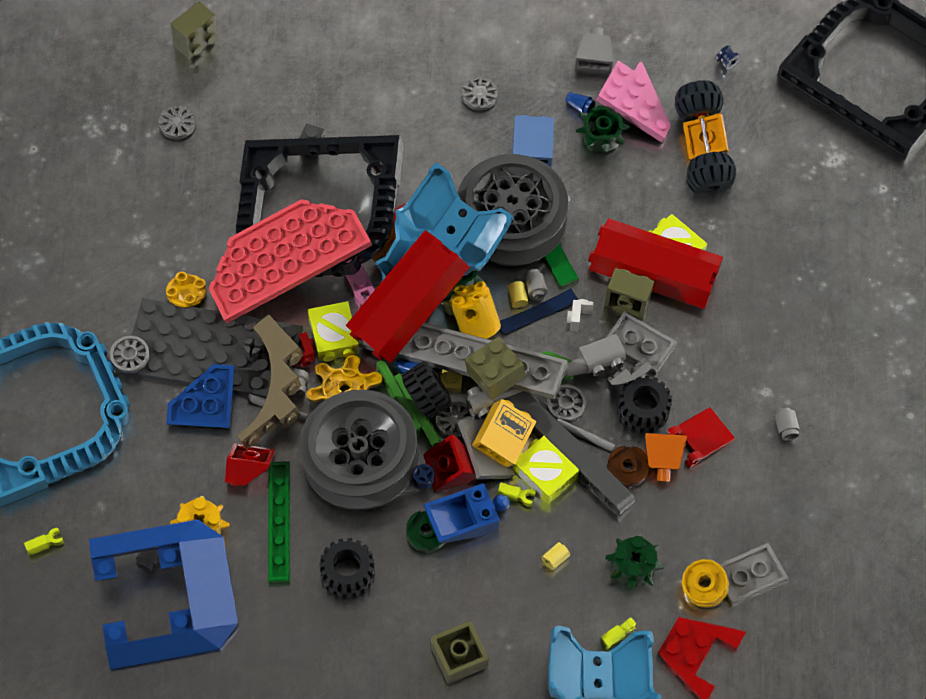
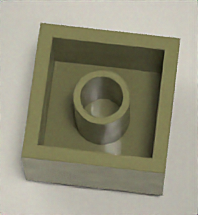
M200 1L170 23L173 45L188 59L198 55L208 44H212L218 37L215 14Z
M615 268L607 287L604 307L622 314L625 311L633 317L643 320L651 299L654 281L646 276H638L630 273L628 270Z
M499 336L465 358L467 373L491 400L526 378L524 364Z
M471 620L430 637V647L447 684L488 668L489 658Z

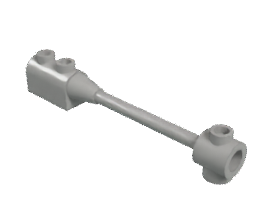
M617 334L579 347L577 359L568 363L564 376L593 373L594 376H599L605 372V367L611 365L612 369H618L623 366L626 354ZM477 386L467 391L466 404L473 417L479 415L480 419H485L494 402L523 391L509 388L491 400Z

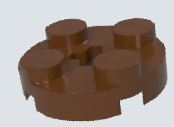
M620 446L611 452L607 469L627 489L641 484L647 478L649 471L648 456L638 447ZM623 463H632V470L624 469Z

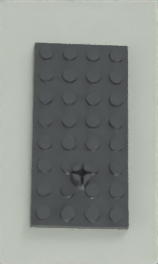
M142 298L132 336H137L146 342L149 348V360L146 366L137 372H123V374L190 385L213 364L234 365L233 393L245 396L253 394L266 399L271 381V363L266 346L257 337L253 329L262 319L242 315L226 324L220 311L197 307L183 308L168 302ZM275 321L299 347V334L303 333V326ZM291 365L289 368L294 369L295 365Z

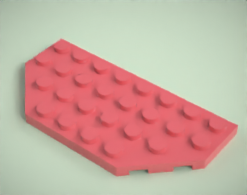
M301 199L230 237L227 242L226 252L220 259L216 269L217 274L214 281H211L209 290L227 324L372 246V243L354 210L337 209L335 206L322 203L314 204L308 200Z

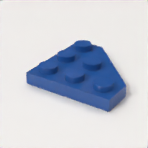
M220 364L210 366L205 373L198 379L196 378L183 392L168 403L166 424L230 429L235 366Z

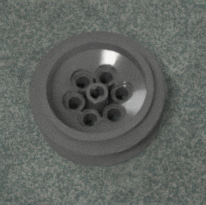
M520 154L498 155L477 164L462 180L458 190L461 201L476 211L502 208L514 217L504 237L488 260L489 262L506 266L533 263L552 252L561 241L567 224L568 195L561 178L547 164L533 157ZM463 210L461 212V217H465L467 215L466 210Z
M351 390L336 394L320 403L310 413L301 430L299 451L306 478L314 491L333 505L352 510L379 507L398 497L413 480V471L419 462L416 429L412 418L405 408L385 394L371 390ZM361 433H366V435L363 437L358 436ZM343 441L348 442L345 445H339ZM378 443H383V444H384L382 447H376V446H375V445H377ZM341 460L346 461L344 464H337ZM377 462L382 463L380 466H373ZM357 471L363 472L360 475H354V473Z

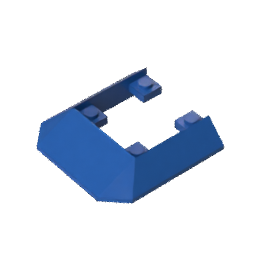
M197 519L89 539L95 582L118 578L114 557L158 549L161 570L183 566L190 609L168 612L172 634L128 642L125 621L103 624L105 649L110 670L221 649L238 624L223 536Z

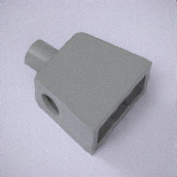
M594 27L591 34H583L576 55L575 69L611 73L613 65L611 37L603 35L602 28Z

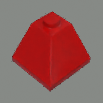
M455 435L448 436L423 454L426 465H429L434 471V492L466 485L476 478L467 448Z
M233 444L226 459L225 483H230L233 486L247 485L269 468L276 449L251 446L246 450L241 444Z

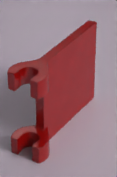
M711 407L667 430V433L670 435L687 436L686 444L693 451L687 455L688 459L685 460V464L689 469L705 457L735 440V437Z

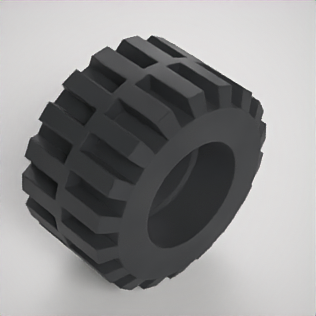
M422 361L402 374V381L407 392L418 409L429 419L452 405L451 397L446 387L427 362Z
M645 375V378L640 376L636 380H631L628 384L625 383L618 401V415L622 417V423H627V428L630 430L635 428V432L640 433V430H644V433H649L650 429L653 432L657 431L658 426L661 428L669 417L672 405V395H669V388H665L663 381L659 383L658 378L650 379L648 375ZM640 398L649 399L656 407L652 410H642L634 404V401Z
M342 538L338 539L337 544L333 541L330 543V548L326 547L324 549V555L321 554L320 575L325 588H329L330 593L334 595L337 592L338 597L342 598L343 595H347V598H352V594H355L357 597L361 595V590L366 592L368 585L371 586L375 574L372 552H368L366 544L361 546V541L359 540L352 542V538H348L347 541H343ZM346 560L353 561L360 566V569L350 576H343L335 571L337 564Z

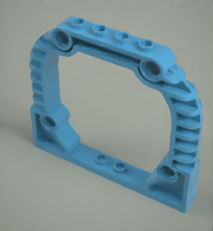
M44 322L43 324H35L32 327L21 329L19 332L0 338V365L43 348L57 346L71 349L77 361L90 366L104 398L100 407L103 426L93 438L83 444L39 461L33 456H25L19 462L0 458V507L48 488L47 484L57 482L62 478L94 467L96 464L104 461L115 450L122 434V427L127 425L130 419L127 409L130 406V402L126 394H121L120 389L123 387L119 377L114 378L112 373L115 371L111 360L107 361L105 355L108 353L104 343L99 344L94 333L89 331L81 333L75 327L72 328L63 323ZM88 343L92 344L89 347H84ZM116 412H122L121 415L114 416ZM30 467L34 468L31 472H25Z

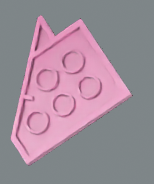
M618 61L599 92L596 101L604 106L611 107L612 111H615L617 114L619 113L621 117L662 142L671 124L643 63L639 62L635 70H632Z

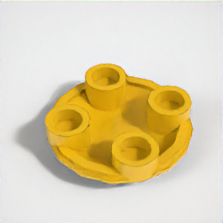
M183 271L178 272L175 278L167 285L166 297L172 304L178 307L195 306L206 295L205 280Z

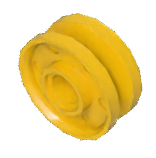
M701 559L694 561L687 566L682 577V586L686 597L698 607L710 608L717 606L728 594L729 582L726 572L720 564L713 560ZM703 580H710L711 584L708 587L703 588L700 586Z

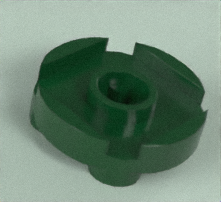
M417 511L408 519L406 538L412 547L431 554L445 544L438 542L426 511ZM424 527L427 529L428 527H431L432 534H423L424 531L422 530V528Z

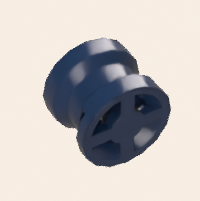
M729 45L723 47L716 56V60L721 61L726 70L734 67L740 59V55L734 53Z
M426 464L418 465L413 471L414 486L419 490L431 488L434 483L433 469Z

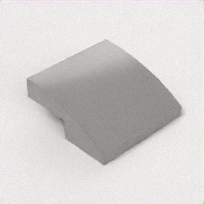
M642 358L629 370L621 366L608 376L607 380L612 385L626 383L642 376L653 367L646 359Z

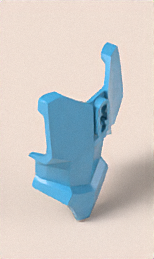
M434 163L407 204L395 211L396 239L385 258L379 259L375 264L382 272L383 281L424 230H426L470 266L464 275H468L471 271H480L494 253L514 217L502 208L489 211H476L460 200L451 173L439 163ZM463 210L467 211V215L465 217H461V212ZM451 227H455L453 234L449 233Z
M555 626L551 630L548 687L550 696L556 699H660L661 694L655 693L653 688V633L651 631L633 632L608 652L586 651L572 636L570 628ZM593 659L597 660L598 666L594 665ZM595 679H596V682H598V684H599V687H598V688H596V687L594 686V680H595Z

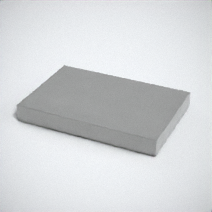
M625 311L607 335L609 337L617 334L625 350L626 359L636 364L642 358L646 359L653 367L648 372L653 375L657 374L677 344V341Z
M461 420L458 425L476 478H512L515 475L512 466L506 468L472 446L485 420Z
M768 542L720 564L728 578L729 589L726 599L731 607L789 580Z

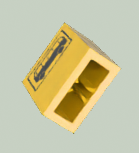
M501 399L493 403L472 446L506 468L515 465L536 421L531 418L529 413L516 409L512 402Z

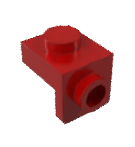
M307 332L299 334L303 356L295 364L296 368L300 366L307 367L315 362L314 350H316L313 338L309 339Z

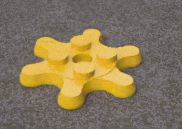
M356 355L346 357L344 365L338 369L331 368L327 363H319L315 366V373L323 379V382L319 387L309 389L306 396L310 402L317 403L342 393L340 387L344 385L350 387L346 391L369 390L381 384L383 380L382 375L379 372L361 373L358 370L360 358Z

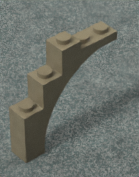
M267 315L253 327L257 337L263 342L268 351L271 363V381L267 398L260 413L252 424L237 435L246 450L251 446H255L265 434L272 432L279 423L285 429L288 425L294 424L298 417L301 416L297 407L288 396L295 394L302 386L298 376L289 367L297 364L303 354L298 345L270 315Z

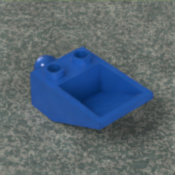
M484 483L426 503L424 508L438 542L445 543L476 538L499 530L500 520L495 510L500 512L507 510L510 501L507 496L500 494L492 502Z

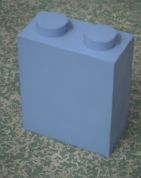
M515 115L513 154L533 157L552 167L554 118Z

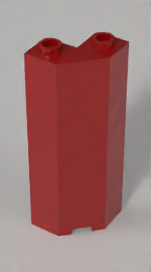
M608 218L605 225L601 224L598 231V236L600 237L595 251L591 250L588 262H591L590 271L612 277L615 268L625 269L632 274L646 276L653 280L652 292L705 309L719 273L723 256Z
M424 230L345 325L351 330L349 335L358 342L362 339L373 348L372 354L380 361L385 358L391 363L468 271L470 266L456 253L443 245L439 239Z

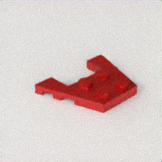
M678 617L659 649L657 656L675 675L679 676L686 684L685 686L690 691H693L699 699H709L715 686L696 675L715 640L736 651L746 632Z

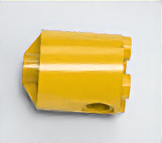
M480 281L468 286L459 285L454 288V294L450 298V303L460 332L484 339L495 335L499 331L501 324L486 283Z

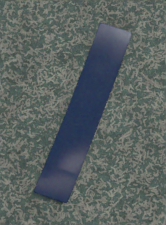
M572 288L530 309L500 320V329L503 334L511 332L572 304L573 300H578Z

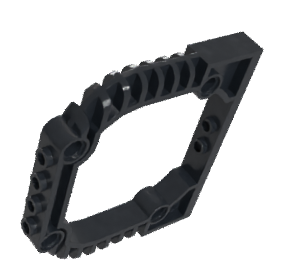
M847 0L840 2L829 10L809 35H805L779 66L777 76L907 158L926 135V99L919 106H907L903 115L885 117L881 122L862 110L858 105L846 100L844 96L835 93L819 82L821 76L819 68L822 67L825 59V48L839 31L852 21L867 19L877 25L890 24L926 47V18L919 15L915 10L903 5L899 0Z
M400 135L245 140L239 181L242 187L238 205L236 234L260 222L264 192L274 186L275 179L273 175L287 163L288 156L328 154L336 156L338 154L360 153L363 160L369 164L366 171L374 186L371 218L365 231L372 246L314 277L326 275L342 277L344 275L356 274L360 270L361 264L369 261L376 252L381 251L391 236L404 144Z

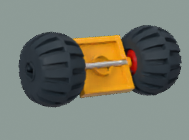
M708 80L689 82L681 86L675 96L676 111L684 121H687L683 123L688 156L691 161L687 169V179L691 187L697 192L730 188L734 184L737 171L733 159L726 154L729 152L723 116L720 113L723 107V94L717 84Z

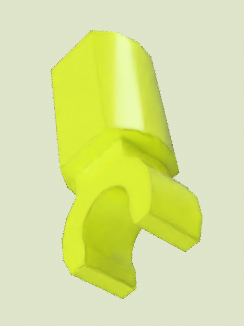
M500 482L497 495H505L511 501H521L524 506L532 507L533 501L527 500L526 497H535L536 491L533 489L521 490L520 487Z
M53 528L47 535L43 534L24 542L29 556L49 549V546L62 545L64 543L62 537L54 539L55 535L60 534L59 528Z
M631 617L621 626L616 625L600 637V642L607 650L611 649L624 640L626 634L636 629V622Z

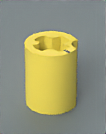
M517 281L509 284L508 292L512 307L517 309L527 306L528 298L524 283Z
M557 542L541 558L548 568L554 570L570 556V552L564 544L562 545L560 542Z

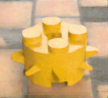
M200 496V498L191 500L186 504L181 503L177 519L170 521V524L198 519L220 535L221 530L230 527V523L222 520L220 517V511L224 506L222 504L216 506L210 501L205 500L204 496Z

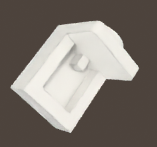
M586 299L573 300L572 311H568L567 323H571L570 331L578 332L580 314L592 315L594 302Z

